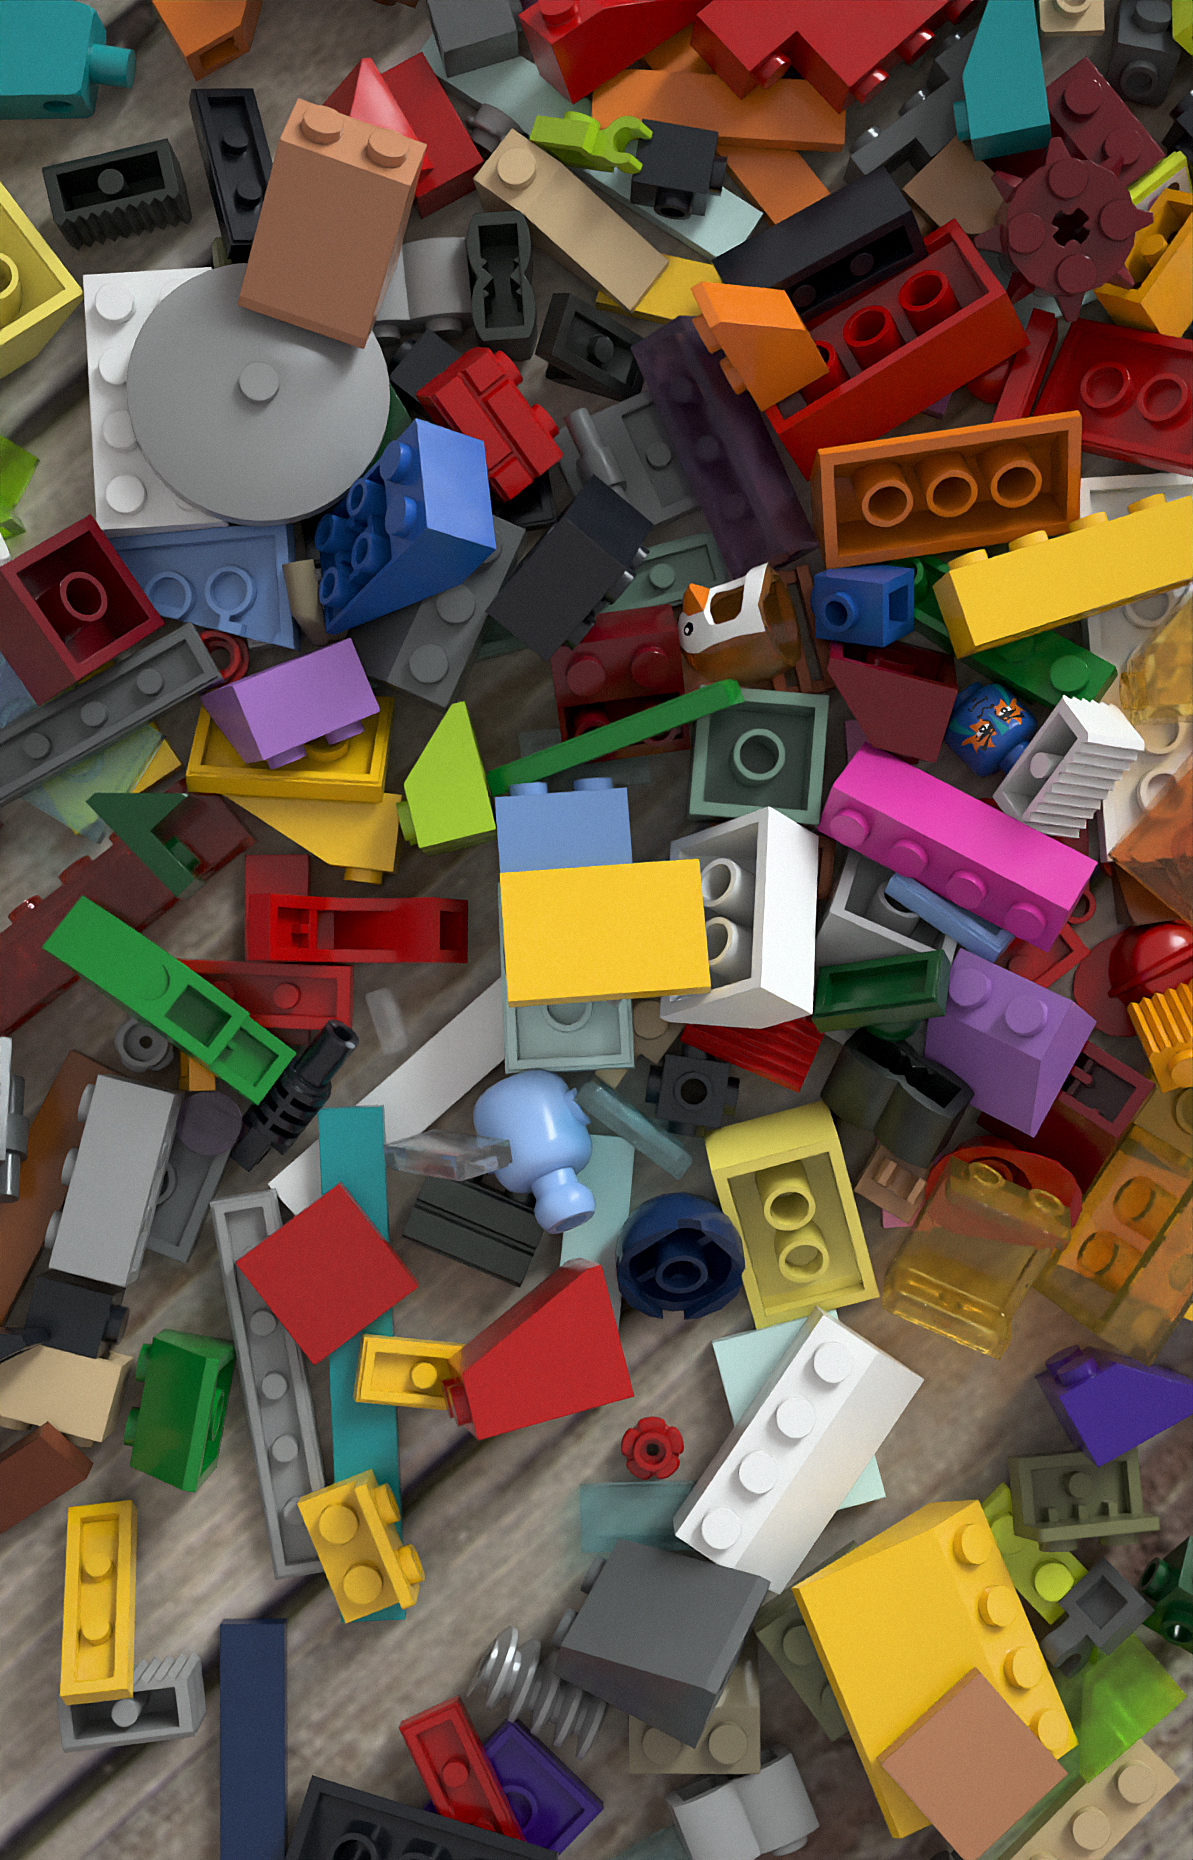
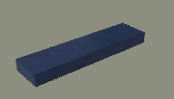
M287 1618L223 1619L220 1624V1860H285L288 1851Z

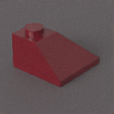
M828 640L827 672L872 747L882 749L910 765L918 764L920 759L936 763L958 692L954 655L897 640L883 648Z

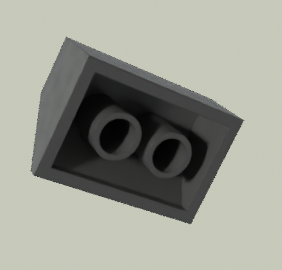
M492 515L496 550L462 584L349 629L345 639L351 638L368 681L442 714H446L451 704L458 702L493 624L494 618L486 613L485 610L520 563L527 548L526 529Z

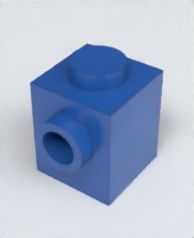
M869 563L827 569L814 575L810 605L815 615V638L883 648L913 632L914 568Z

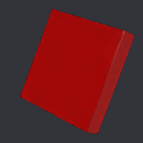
M341 1181L235 1262L314 1366L419 1286V1282Z

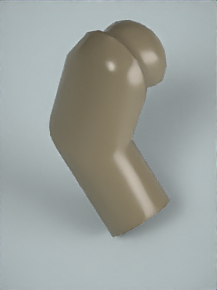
M314 559L283 564L282 569L290 611L310 642L315 645L326 646L328 641H342L348 635V630L336 635L326 633L324 609L319 600V585Z

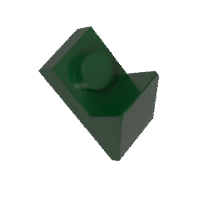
M94 793L85 801L175 897L188 901L206 884L195 871L202 863L199 857L177 835L174 834L168 841L162 837L199 801L197 798L184 793Z

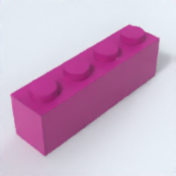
M866 741L832 785L817 827L818 831L837 840L841 844L854 849L904 877L913 878L927 889L1047 953L1078 904L1098 864L1097 861L882 749L872 747Z

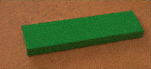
M731 678L718 681L488 771L489 775H486L485 778L492 796L496 797L509 793V785L536 783L745 702L737 680L733 681Z

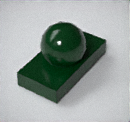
M941 949L820 967L811 1020L820 1033L865 1027L869 1033L880 1041L900 1042L914 1035L920 1028L923 1019L945 1016L951 962L945 951Z

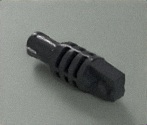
M329 1020L303 1054L291 1060L259 1105L251 1104L240 1120L250 1129L233 1150L230 1157L247 1172H250L256 1164H259L272 1147L281 1155H284L327 1102L331 1095V1079L359 1044L358 1036L350 1027L338 1020Z

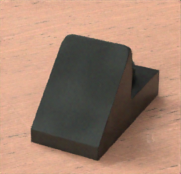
M553 293L534 355L549 363L546 370V378L622 402L641 393L655 345L571 293Z

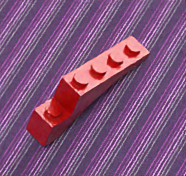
M713 0L696 15L690 46L740 100L758 85L763 90L773 86L792 65L829 105L840 114L856 100L862 106L869 103L890 80L889 71L902 60L908 66L916 62L934 43L936 39L934 32L948 20L954 26L959 24L975 9L981 0Z

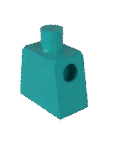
M0 0V120L83 119L93 116L99 84L127 89L132 88L136 73L135 51L133 49L106 45V29L97 11L89 5L74 0Z

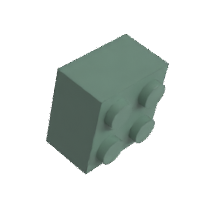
M700 684L698 689L708 685ZM740 688L745 702L693 722L685 821L722 824L770 806L809 831H813L819 825L829 695Z

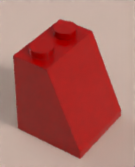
M576 1258L565 1262L449 1358L447 1363L451 1377L440 1380L450 1419L454 1418L458 1427L464 1425L478 1441L634 1397L602 1265L583 1258Z

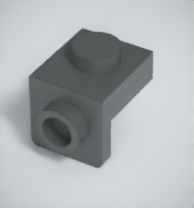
M1161 0L1119 1L1114 17L1111 58L1104 78L1122 100L1153 106H1160L1163 103L1181 52V45L1173 39L1171 5Z

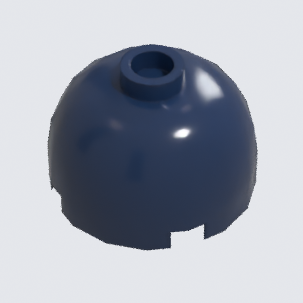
M692 1193L661 1194L643 1202L624 1222L616 1243L615 1260L619 1291L631 1307L650 1317L663 1319V1310L672 1312L683 1311L684 1320L697 1319L721 1310L739 1294L743 1285L741 1275L745 1269L742 1239L730 1218L723 1213L722 1208L718 1204L702 1195Z

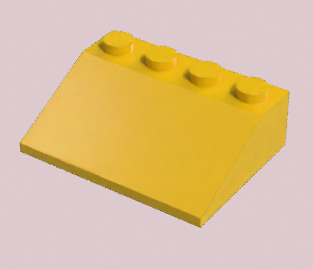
M979 1500L928 1503L791 1588L892 1838H904L932 1825V1823L882 1767L877 1757L974 1667L982 1673L1056 1760L1079 1744Z

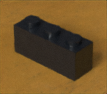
M884 165L717 256L711 262L722 284L785 290L805 324L923 260L929 254L912 208Z

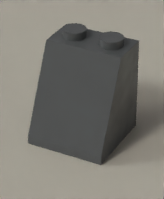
M619 1538L608 1559L597 1555L591 1564L580 1590L588 1594L579 1613L568 1608L555 1631L551 1645L560 1650L553 1674L695 1749L750 1637L771 1581L752 1573Z

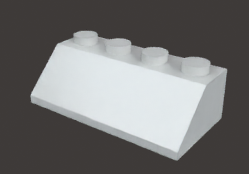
M816 1305L673 1517L675 1536L718 1565L759 1575L771 1581L768 1590L780 1595L924 1379Z

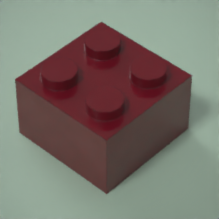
M91 514L0 567V652L38 706L46 703L165 625V622Z

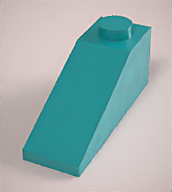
M988 0L962 75L965 99L953 102L958 141L971 139L975 161L1045 148L1048 145L1049 139L1052 138L1034 0Z

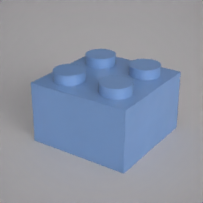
M612 778L573 781L574 791L549 793L547 783L542 782L509 785V796L495 797L500 873L633 863L627 787L613 788Z

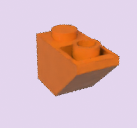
M150 0L158 19L196 82L250 51L263 0Z
M702 281L690 288L702 314L692 319L702 341L711 354L721 348L723 349L726 357L718 362L737 395L748 390L762 412L830 372L785 290Z

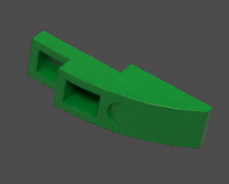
M931 554L881 562V565L914 568V630L947 653L954 655L957 659L932 587L950 571L948 564ZM1052 630L958 659L992 682L1002 683L1015 696L1030 705L1035 700L1052 711L1063 695L1070 699L1074 696L1080 701L1082 698L1088 702L1094 700L1099 704L1118 676L1116 666Z
M83 895L80 896L40 947L142 1025L152 1028L253 1105H259L297 1054L250 1018L248 1011L158 945Z

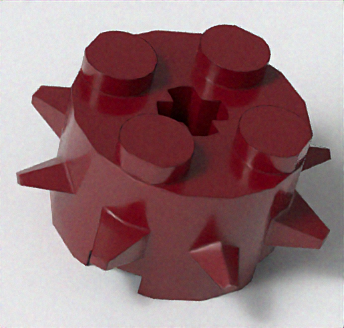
M1053 137L1049 139L1042 167L1026 175L1024 178L999 170L993 174L991 179L1004 200L995 216V227L974 237L973 241L976 249L999 254L997 258L1000 267L1010 278L1006 292L1012 305L1029 294L1037 297H1053L1065 321L1073 322L1078 319L1085 292L1101 287L1105 283L1127 290L1134 285L1135 281L1124 263L1134 246L1135 232L1154 223L1153 212L1137 209L1132 203L1130 192L1118 179L1124 162V158L1120 154L1116 153L1098 165L1091 160L1071 158L1061 137ZM1068 216L1075 225L1072 229L1076 233L1075 240L1071 239L1058 244L1053 235L1059 229L1052 225V221L1054 218L1060 220Z

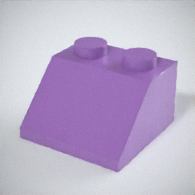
M351 638L311 650L200 695L204 708L243 761L248 764L267 759L270 769L281 767L306 756L307 753L303 744L325 735L328 744L331 745L365 731L361 719L380 712Z
M960 948L950 968L945 1016L928 1018L923 1058L945 1066L969 1085L975 1094L969 1105L1034 1138L1097 1021L1072 1000Z

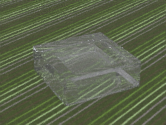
M383 988L365 994L384 1056L410 1049V1045L413 1043L396 991L392 990V988Z

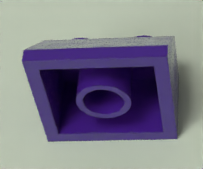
M1073 1345L1055 1353L1045 1361L1047 1370L1035 1376L1037 1383L1071 1443L1098 1468L1193 1414V1381L1176 1370L1092 1346L1081 1350L1079 1345Z

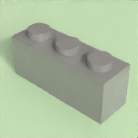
M112 1073L98 1075L96 1085L88 1084L86 1086L78 1109V1121L85 1123L79 1148L72 1147L69 1150L62 1170L61 1184L69 1186L63 1211L55 1210L45 1236V1248L52 1250L49 1268L123 1287L138 1280L186 1092Z

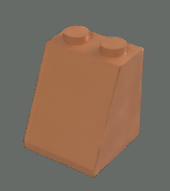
M298 98L278 142L239 295L238 306L365 349L397 267L427 144L405 137L395 130L383 129L338 113L330 107L316 105Z

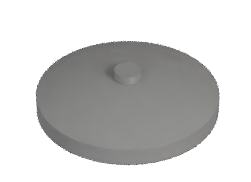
M247 263L226 265L208 270L178 286L156 306L143 324L134 343L127 370V405L132 429L137 444L153 472L168 489L193 508L214 518L240 525L260 527L298 522L327 510L343 499L349 493L353 483L358 478H362L373 464L385 435L389 415L390 387L386 362L373 331H371L365 349H361L238 306Z

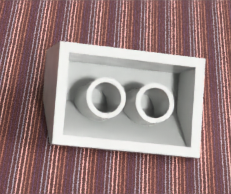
M768 806L671 842L670 861L699 859L711 989L710 993L662 996L659 1018L675 1023L763 1029L813 1014L818 835Z

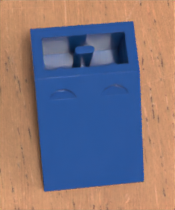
M416 418L396 441L394 440L387 445L383 455L362 478H358L353 483L349 493L332 512L325 514L321 518L315 533V547L320 551L322 579L319 586V600L324 605L326 633L336 635L462 584L496 550L484 441Z

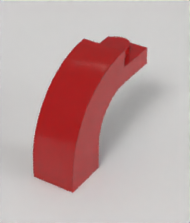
M275 893L249 894L248 918L246 921L248 960L340 964H468V900L439 897L336 898Z

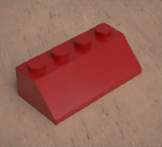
M955 218L923 238L929 254L928 257L805 323L830 372L764 410L807 482L810 480V473L817 449L874 441L1031 344L1007 292Z

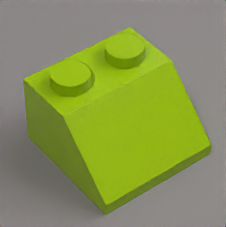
M465 701L451 704L403 784L407 800L396 803L405 841L409 840L411 846L418 844L419 849L428 857L498 840L496 813L485 778L486 773L472 717Z

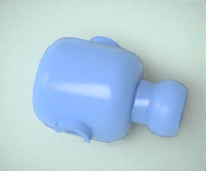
M534 1069L503 1079L480 1095L473 1109V1122L479 1136L478 1139L473 1141V1149L482 1168L489 1175L495 1174L502 1186L508 1191L517 1194L534 1193L536 1198L534 1213L538 1224L549 1234H558L582 1225L591 1219L595 1213L596 1205L592 1192L586 1185L580 1183L576 1176L586 1167L592 1155L593 1145L586 1125L592 1123L590 1117L585 1115L578 1103L576 1088L570 1090L564 1079L556 1072Z

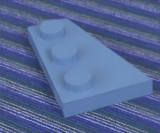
M291 523L260 527L238 525L108 538L161 617L184 623L191 622L196 626L301 652L300 626L290 611L282 569L283 564L296 562L294 525Z

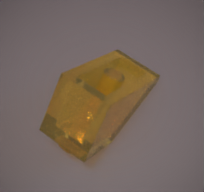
M1193 590L1180 599L1126 662L1127 671L1121 673L1119 681L1120 702L1125 711L1130 710L1132 726L1193 723Z

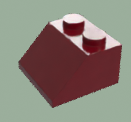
M1087 56L1045 88L1052 138L1061 137L1071 158L1091 160L1099 165L1114 154H1120L1124 158V162L1118 179L1128 189L1166 157L1163 150ZM1047 147L982 161L994 173L999 170L1024 178L1026 175L1042 167ZM1068 216L1060 220L1053 219L1052 225L1059 229L1053 235L1058 244L1075 239L1076 233L1072 231L1075 225Z

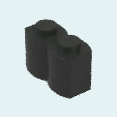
M519 210L474 213L467 233V250L474 283L471 308L478 347L490 348L493 354L500 350L512 361L531 359L535 351L538 333L535 298L531 287L533 261L528 225Z
M860 1027L843 1044L820 1093L823 1102L841 1119L858 1128L872 1131L879 1142L896 1157L925 1169L929 1167L947 1146L975 1095L969 1085L957 1074L937 1062L921 1058L906 1040L900 1042L880 1041L869 1033L865 1027Z

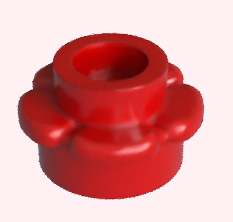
M654 1416L642 1418L634 1428H629L624 1433L621 1440V1453L627 1457L626 1467L635 1477L649 1480L651 1477L656 1476L657 1479L662 1480L673 1475L680 1466L678 1457L684 1451L683 1437L676 1427H669L664 1419ZM651 1443L659 1447V1451L655 1455H650L646 1451L647 1446Z

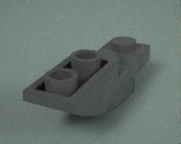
M1034 0L1035 15H1036L1037 7H1036V0ZM979 25L968 34L959 29L938 45L932 54L934 62L926 82L928 87L921 89L904 103L898 111L900 115L898 120L883 131L878 125L870 128L849 148L851 156L843 178L847 184L852 183L882 165L891 174L906 161L919 173L957 135L953 102L965 99L962 75Z

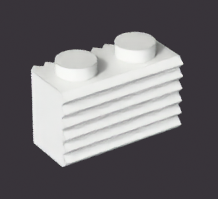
M1063 695L992 797L1003 813L1045 835L1079 838V829H1086V820L1093 819V814L1100 810L1101 800H1108V791L1115 790V781H1122V771H1129L1133 761H1137V752L1144 751L1145 742L1120 709L1112 703L1107 705L1101 701L1098 704L1094 700L1088 702L1082 698L1080 701L1074 696L1070 699Z

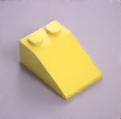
M823 1100L705 1132L704 1142L722 1211L730 1218L742 1239L745 1269L741 1277L756 1329L810 1316L816 1305L824 1311L880 1297L839 1137L830 1109Z

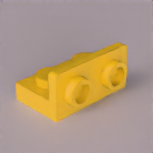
M372 1469L300 1497L297 1505L346 1624L397 1603H400L403 1610L416 1605L420 1589L418 1583L425 1581L424 1570L415 1547L412 1543L403 1546L394 1525L395 1522L400 1521L401 1517L397 1501L390 1486L387 1483L379 1486Z

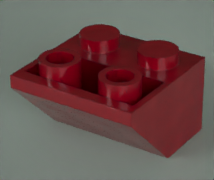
M670 604L598 613L595 617L596 623L574 650L571 651L562 644L552 655L550 666L561 743L685 695L679 632ZM689 724L585 764L691 749Z
M1087 1040L1034 1138L983 1111L976 1123L996 1137L1006 1139L1019 1148L1020 1151L1039 1154L1059 1162L1073 1174L1082 1190V1194L1086 1195L1157 1088L1155 1083Z

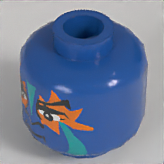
M978 681L969 685L956 696L943 739L976 775L986 777L1000 770L1007 775L1033 739L1038 728V722L1033 713L1002 683H991L983 686Z

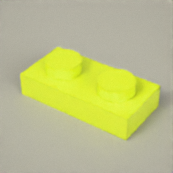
M1002 1482L981 1503V1507L1014 1587L1052 1625L1065 1612L1058 1602L1089 1571L1070 1551H1039L1038 1542L1014 1535L1011 1490Z

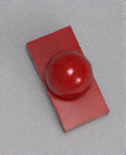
M1033 308L1025 330L1031 344L965 384L966 388L975 398L985 404H998L992 423L1030 417L1058 341V326L1055 313Z

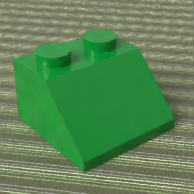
M163 1329L153 1337L152 1344L144 1343L142 1345L136 1367V1381L145 1383L140 1408H131L124 1433V1445L133 1447L130 1460L131 1467L180 1490L194 1493L213 1473L218 1464L237 1359L234 1341Z

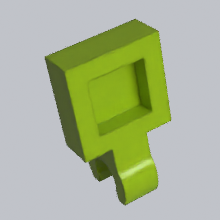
M566 111L563 118L536 115L529 140L564 166L613 173L614 167H616L623 173L635 174L641 172L643 164L633 155L626 153L625 148L635 138L651 139L653 132L638 118L633 116L617 118L607 128L600 130L601 124L596 119L579 112Z

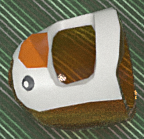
M769 563L750 569L741 578L710 589L693 583L688 585L683 594V612L677 619L680 650L692 671L706 681L713 684L732 678L733 681H738L739 687H746L777 677L794 667L801 658V633L795 606L781 577L769 566Z

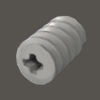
M508 1626L491 1642L471 1680L466 1698L479 1686L487 1687L484 1708L490 1711L504 1697L509 1699L507 1716L509 1722L514 1723L526 1710L531 1711V1734L536 1736L549 1722L555 1724L553 1746L559 1748L572 1734L577 1736L575 1757L582 1761L602 1727L610 1704L553 1674L559 1654L558 1651L554 1650L539 1663L541 1643L538 1640L531 1638L516 1650L518 1630Z

